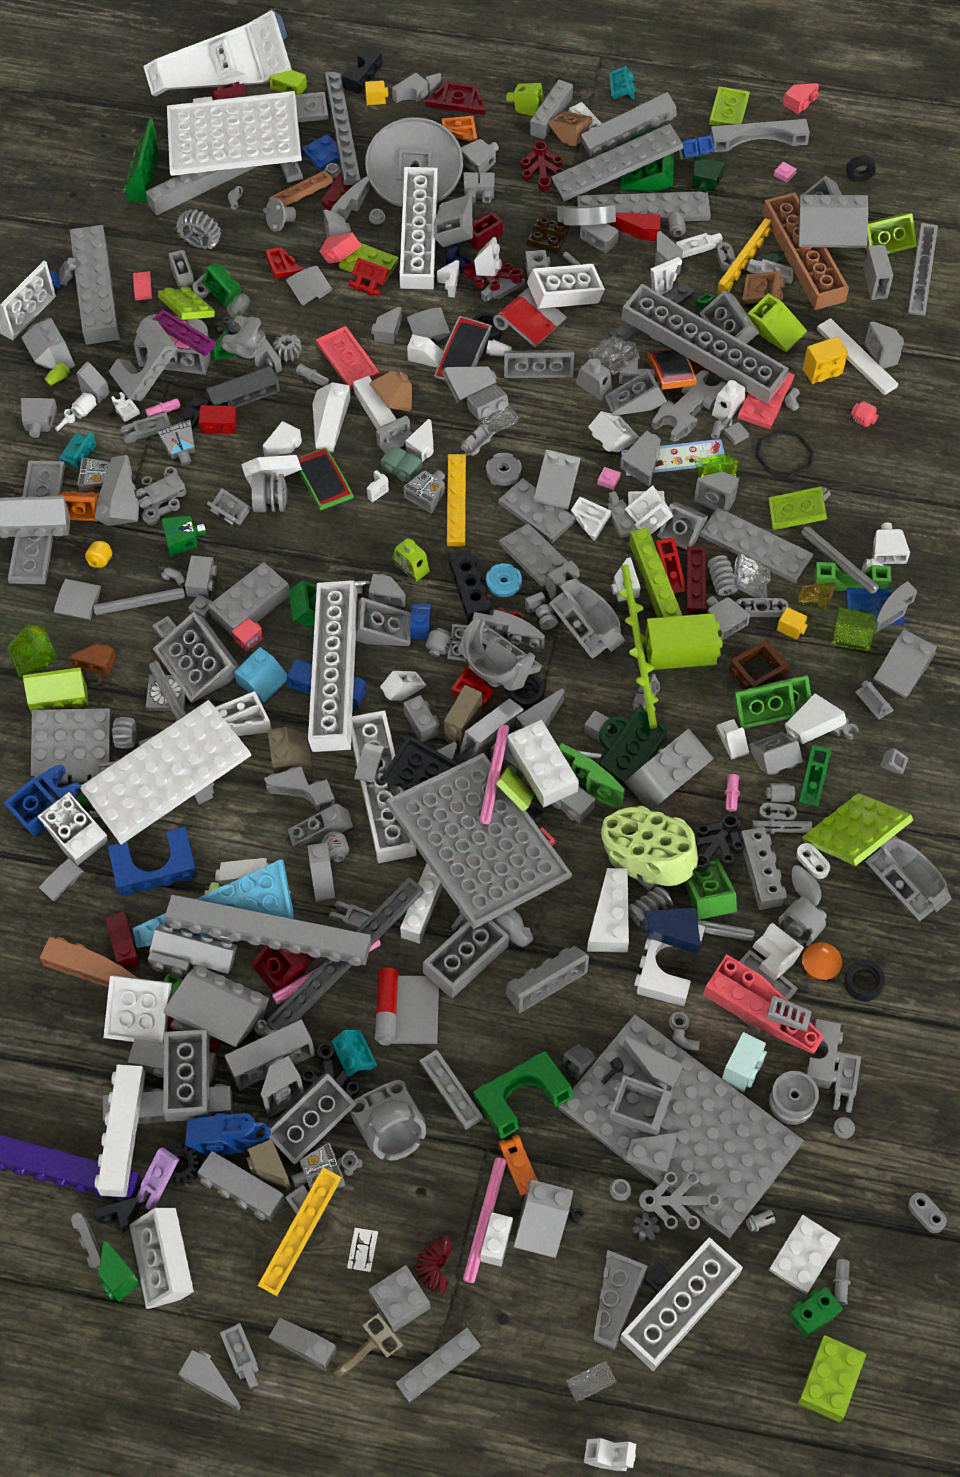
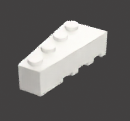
M607 868L588 940L587 952L628 951L627 869Z

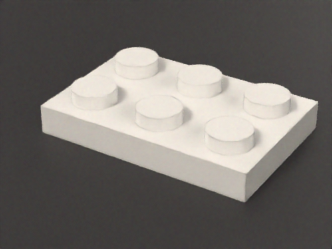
M802 1215L769 1271L807 1295L840 1238Z

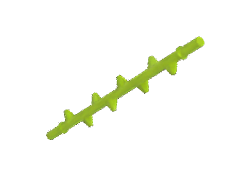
M625 564L621 566L625 588L618 593L627 599L630 617L626 618L625 622L632 626L635 648L630 650L629 654L638 659L641 677L636 679V683L643 687L646 704L645 711L648 715L649 726L651 729L657 728V721L655 716L656 709L653 704L658 702V698L651 694L648 673L654 670V666L645 660L642 643L647 641V637L640 633L637 613L643 610V606L635 603L629 566Z

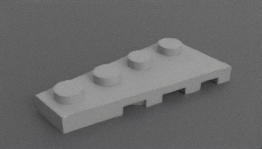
M607 1250V1260L604 1268V1279L593 1339L595 1342L615 1350L648 1271V1266Z

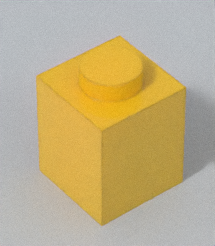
M384 81L365 82L367 105L386 104L385 97H388V87L384 86Z
M787 607L779 620L777 631L797 640L799 635H803L808 627V624H806L807 616Z

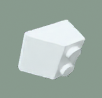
M601 411L588 427L593 432V437L603 443V448L609 452H620L640 438L620 415L613 416V414Z

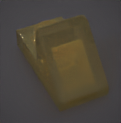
M834 582L803 585L798 601L800 604L817 603L822 611H825L832 598L836 584Z

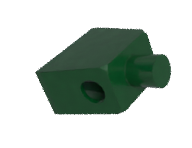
M695 156L692 186L697 188V192L715 191L723 177L725 162Z

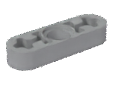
M740 598L736 601L739 606H744L750 617H781L786 608L789 607L788 602L782 598ZM764 605L766 610L760 611L756 606Z

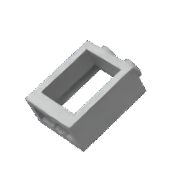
M624 1075L622 1082L617 1081L614 1093L617 1094L615 1101L610 1100L607 1112L610 1113L609 1120L643 1133L657 1136L672 1092ZM626 1089L660 1101L652 1125L617 1113Z

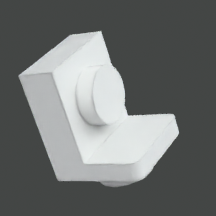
M377 470L374 472L375 482L370 483L367 487V496L371 502H374L389 491L388 478Z

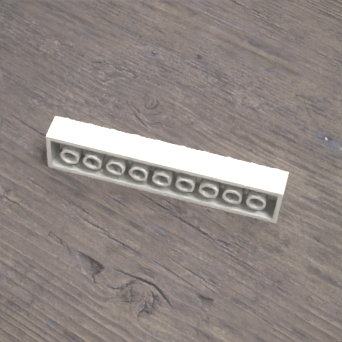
M354 580L317 583L308 741L312 752L351 750L358 595Z

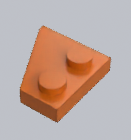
M473 116L442 119V125L455 138L469 142L477 141Z

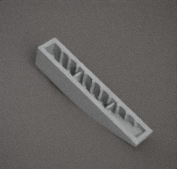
M921 223L917 237L908 314L925 316L938 225Z

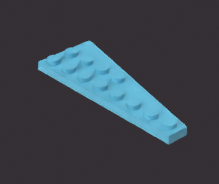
M283 859L196 899L294 919ZM165 914L133 928L136 948L151 946L156 927L159 924H167ZM200 932V933H194V934L201 935V934H208V933Z

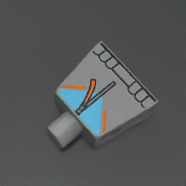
M190 420L158 430L159 438L172 460L179 458L182 466L190 464L192 461L189 454L195 453Z

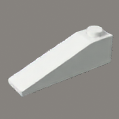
M332 382L317 390L312 404L316 450L326 447L329 453H333L351 399L349 385Z

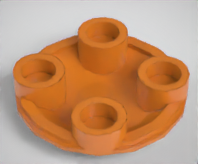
M818 942L811 944L805 949L802 955V964L809 978L828 980L838 976L842 968V957L834 946Z

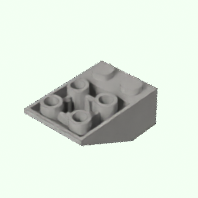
M471 194L441 203L433 226L434 238L442 247L473 238Z

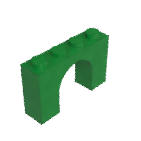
M546 1051L533 1056L523 1064L515 1066L511 1071L504 1075H499L495 1080L480 1086L473 1092L476 1104L500 1139L519 1129L517 1117L506 1103L509 1094L516 1088L521 1086L538 1087L546 1094L555 1108L573 1098L571 1085Z

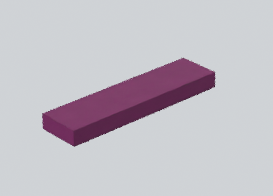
M165 310L160 311L152 319L158 321L166 333L203 356H206L216 346L214 340Z

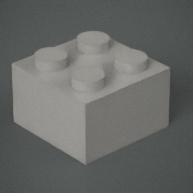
M406 1265L369 1289L371 1299L394 1332L430 1309L429 1300Z

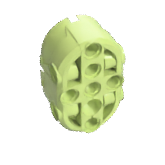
M644 806L623 808L604 819L601 829L602 840L609 860L616 869H627V875L632 878L638 879L637 874L643 877L644 882L663 886L678 885L693 875L692 870L697 868L698 864L697 846L694 833L684 820L677 817L671 818L661 812L650 811ZM636 832L632 835H626L627 833Z

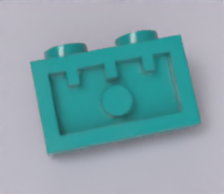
M627 66L610 72L609 79L613 99L629 94L631 99H634L636 88L633 83L635 80L633 72L629 71Z
M76 432L59 457V461H64L65 465L79 469L82 458H87L90 451L95 448L96 441L93 433L89 432L85 436Z
M344 1030L332 1040V1045L347 1076H352L358 1070H372L377 1066L361 1030Z

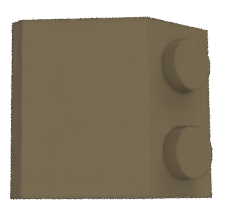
M288 727L267 730L274 773H281L289 768L300 766L303 770L312 769L307 733Z
M272 1139L248 1149L249 1157L246 1159L253 1176L257 1175L258 1179L266 1184L288 1192L291 1190L288 1176Z

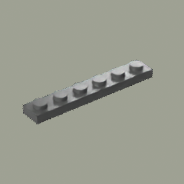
M681 282L663 296L681 305L693 297L695 291L685 282ZM624 322L609 332V338L621 347L643 331Z

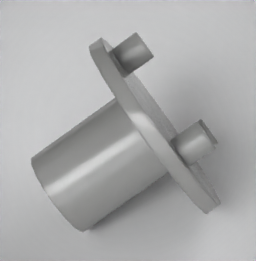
M271 198L268 201L267 207L263 209V212L266 213L268 226L274 232L280 231L284 227L285 222H294L296 218L294 207H284L279 198Z

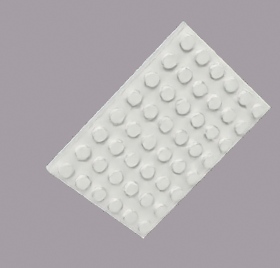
M295 91L167 106L171 176L302 161Z

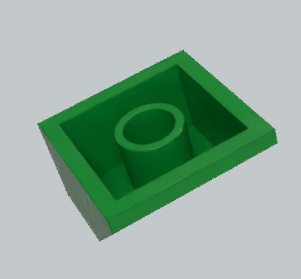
M220 264L210 265L206 268L202 283L223 307L239 297L242 290L241 286L236 280L231 278L226 268H223Z
M302 580L289 590L293 622L307 627L315 626L317 585Z
M105 1241L102 1247L99 1276L102 1279L100 1285L110 1299L115 1297L120 1302L140 1284L130 1268L111 1245Z

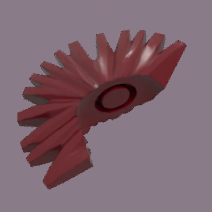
M449 1235L445 1236V1241H443L442 1236H439V1243L436 1238H434L435 1244L430 1241L432 1249L424 1246L423 1248L430 1255L419 1253L418 1256L421 1258H417L416 1261L420 1263L415 1265L420 1267L416 1269V1272H419L417 1277H423L420 1281L422 1285L429 1281L427 1289L431 1290L432 1288V1292H435L440 1285V1294L442 1295L449 1281L440 1275L439 1272L452 1251Z

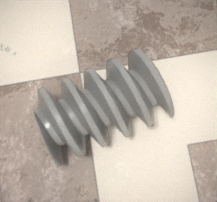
M721 555L709 560L707 566L716 594L719 596H729L736 593L739 588L736 585V579H734L735 575L732 573L731 562L727 560V557Z
M655 887L653 892L649 891L646 896L636 900L634 905H628V913L632 920L640 926V921L643 922V919H646L647 911H656L659 908L667 910L665 904L672 907L673 902L664 888Z

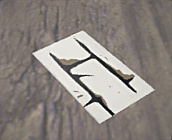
M361 1228L354 1229L347 1268L371 1272L378 1231Z

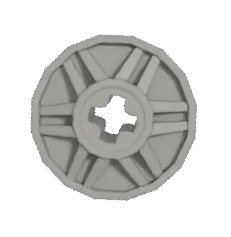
M253 474L251 485L253 512H266L267 504H271L273 512H276L277 504H279V511L285 512L288 494L284 474L278 475V482H276L275 474L271 475L270 482H267L265 474Z

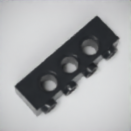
M470 549L450 553L449 566L467 622L471 623L473 621L474 612L489 615L492 606L490 600H486L487 591L485 585L481 584L482 575L480 570L476 569L477 560L475 555L472 556Z

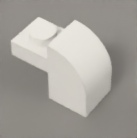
M602 1438L587 1439L584 1463L609 1470L627 1471V1468H633L636 1457V1444L632 1442L614 1443Z

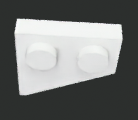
M679 257L651 268L652 290L664 295L672 289L673 282L677 277L675 271L677 266L682 264V260Z
M579 497L571 509V514L576 517L577 522L591 539L595 541L610 518L611 511Z

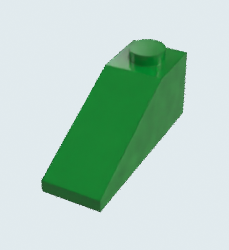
M811 745L799 802L819 806L831 749Z

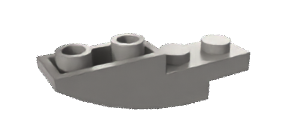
M494 610L493 616L474 612L473 620L480 616L485 619L483 627L489 626L498 634L507 635L509 642L516 645L522 644L532 648L544 649L545 636L525 620L498 610Z

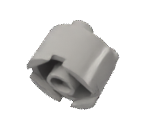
M801 897L785 910L779 917L778 922L780 926L781 924L785 928L783 931L800 945L807 943L806 946H808L826 927L825 918L827 915L822 909H817L811 904L807 898Z

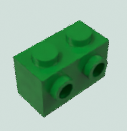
M827 1287L821 1291L819 1288L815 1289L808 1295L810 1299L804 1303L799 1301L791 1307L792 1312L789 1319L805 1339L838 1316L843 1310Z

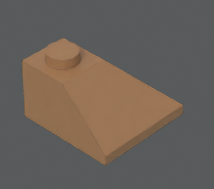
M564 111L548 120V124L562 143H567L569 146H577L582 142L581 134L588 131L592 116Z
M390 371L370 382L369 385L388 408L411 411L412 384L405 373Z

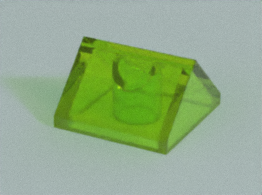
M729 453L694 459L699 477L719 472L732 474L736 477L738 460Z

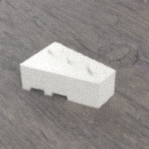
M255 691L215 707L237 736L268 733L267 730L271 729L270 720Z

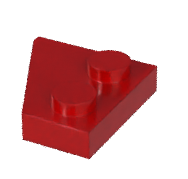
M467 665L452 686L450 693L458 697L464 685L482 692V708L484 709L492 698L493 691Z

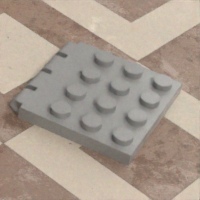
M110 708L32 710L31 778H37L56 765H63L66 772L59 784H68L69 777H72V784L76 782L79 784L86 783L88 777L92 779L101 772L98 771L99 763L110 762Z

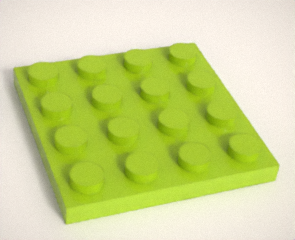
M858 793L830 816L826 817L821 823L810 829L802 838L804 843H810L817 849L856 866L911 823L913 818L907 812Z

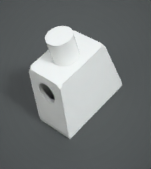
M729 380L716 397L712 416L718 419L732 418L745 401V387L734 380Z
M883 523L881 530H877L875 533L872 559L881 564H907L910 551L903 531L901 529H892L891 523Z

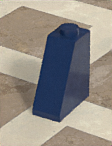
M696 908L647 911L646 919H643V930L647 931L649 939L692 953L700 952L701 941Z

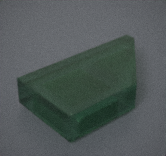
M785 252L754 256V260L762 261V259L779 263L784 258Z

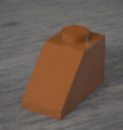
M95 644L72 654L70 659L73 668H81L84 671L109 676L115 663L116 655L114 648L108 645Z

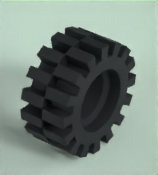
M179 1144V1147L172 1145L171 1150L167 1148L166 1150L177 1158H185L188 1161L187 1169L183 1172L173 1171L168 1182L170 1184L173 1183L174 1186H178V1184L185 1186L186 1182L192 1183L191 1179L197 1178V1172L200 1169V1161L195 1150L187 1145L184 1147L183 1144Z

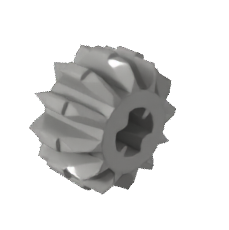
M288 333L284 336L281 334L273 342V349L281 360L284 359L287 362L288 360L294 361V358H299L302 346L300 339L295 335L290 336Z
M129 717L116 718L112 728L115 747L121 749L133 748L137 738L135 720Z

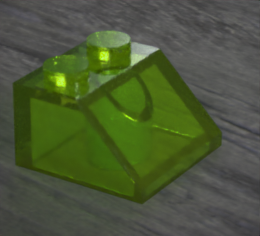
M839 607L832 644L869 651L874 634L876 614Z
M26 624L7 646L8 653L19 677L48 667L57 656L46 629L42 626Z

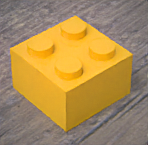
M839 336L807 347L803 371L812 384L822 382L831 377H837L843 373L848 350Z

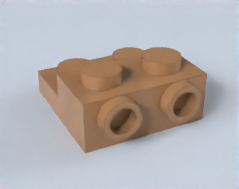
M780 271L747 274L742 298L743 303H759L768 293L780 301L783 300L781 288L785 287L784 277H781Z

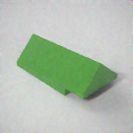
M808 675L799 676L735 692L734 708L740 728L744 729L791 719L811 698Z

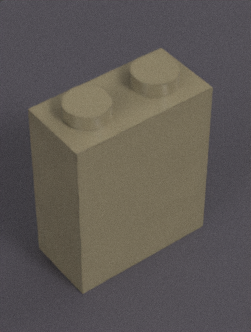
M464 685L444 720V739L449 744L455 741L461 747L465 731L476 723L482 712V692Z

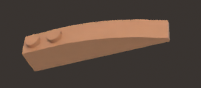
M49 937L40 956V960L45 967L108 988L110 976L112 975L137 978L122 966L88 950L84 945L68 943L67 940L61 937H57V939Z

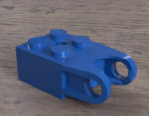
M56 765L37 778L33 777L4 802L33 837L45 828L38 815L68 792L75 799L81 793V785L77 782L63 788L58 787L60 780L66 772L63 765Z
M216 1113L211 1117L197 1116L196 1119L187 1121L185 1145L207 1157L211 1151L218 1155L243 1153L247 1147L256 1146L268 1141L271 1129L265 1123L255 1122L254 1117L247 1113L228 1115ZM264 1128V1136L258 1139L257 1132L259 1129Z

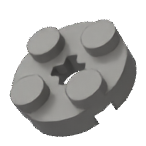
M510 453L495 454L486 464V474L493 485H514L521 476V462ZM502 467H505L507 471H501Z

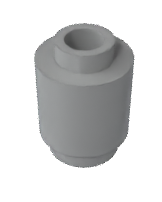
M678 212L672 213L668 219L670 235L681 237L686 233L684 217Z
M770 783L769 787H766V799H769L770 803H789L794 801L795 787L789 783Z

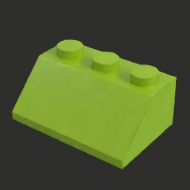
M903 213L868 222L866 251L868 246L885 245L887 254L916 247L917 241L912 213Z
M81 668L23 675L27 703L31 714L32 710L76 709L88 706L87 686Z

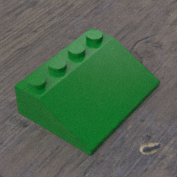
M149 119L138 141L137 148H134V160H131V171L127 175L128 183L124 186V193L127 194L128 201L148 203L146 191L152 187L159 159L153 119Z
M652 131L643 133V134H641V135H637V136L631 138V139H630L629 141H627V142H630V141H632V140H634V139H636V138H638V137H641V136H643V135H645V134H647V133H650V132H652ZM674 153L621 176V190L660 191L672 187Z

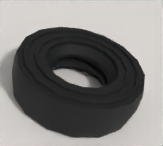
M864 155L852 158L846 166L847 176L854 182L866 181L876 171L874 160ZM859 166L867 167L863 171H855V169Z

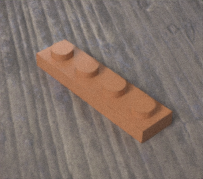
M322 171L269 197V200L271 198H279L284 207L321 188H326L329 184L333 183V178L327 172Z

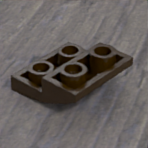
M538 217L533 225V231L527 238L526 245L558 254L570 225H564L562 222L549 220L546 217Z

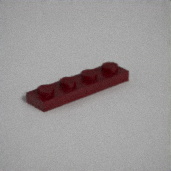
M687 547V612L705 613L706 547Z

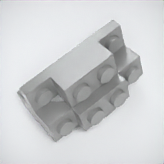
M571 579L559 586L563 592L549 604L592 659L606 648L612 652L626 641L621 635L618 616L598 593L577 579Z
M480 616L474 619L467 626L457 651L467 659L468 667L477 676L487 681L493 687L504 685V688L513 691L523 688L528 675L540 672L542 665L534 660V654L530 652L527 655L489 626L483 627L485 623L483 617Z
M896 835L880 846V849L865 861L880 878L881 882L919 922L933 910L938 912L952 900L946 882L938 869L920 851L899 839Z

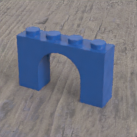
M186 827L166 832L170 846V858L166 865L152 872L142 871L135 867L127 841L123 844L118 843L108 846L119 896H130L138 891H150L154 887L170 886L174 882L190 881L194 877H198Z

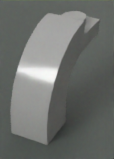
M611 204L581 207L561 205L557 206L558 222H562L564 225H597L616 222L615 205Z

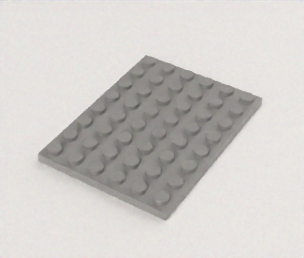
M484 753L387 799L385 803L473 929L570 879L572 873L526 810L522 811L499 787H497L490 823L488 825L480 823V815L491 762Z

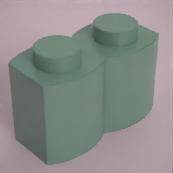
M392 446L381 459L382 470L387 474L396 475L401 481L410 482L423 468L420 458L406 453L403 449Z

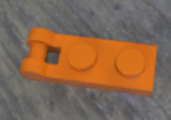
M516 1134L507 1141L504 1139L498 1141V1145L506 1160L518 1193L522 1198L526 1194L528 1183L531 1180H538L523 1148L521 1139ZM515 1147L517 1152L510 1154L508 1149Z

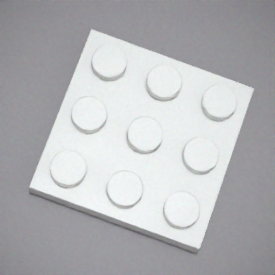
M115 975L110 976L103 1038L134 1042V1039L164 1044V1032H167L168 1015L164 1014L163 1010L170 1001L172 983Z

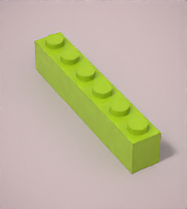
M648 527L630 531L629 545L657 618L682 616Z

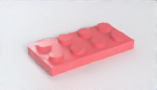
M346 326L316 339V344L345 385L350 386V390L354 389V381L367 376L373 380L380 376L378 369Z
M787 374L785 382L768 404L748 393L738 414V419L771 429L795 375Z

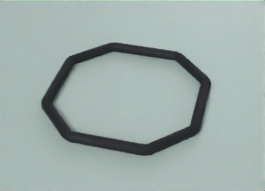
M778 430L758 441L755 455L770 474L790 478L811 467L814 451L799 433ZM780 433L797 436L810 451L808 465L790 474L772 471L759 455L761 443Z

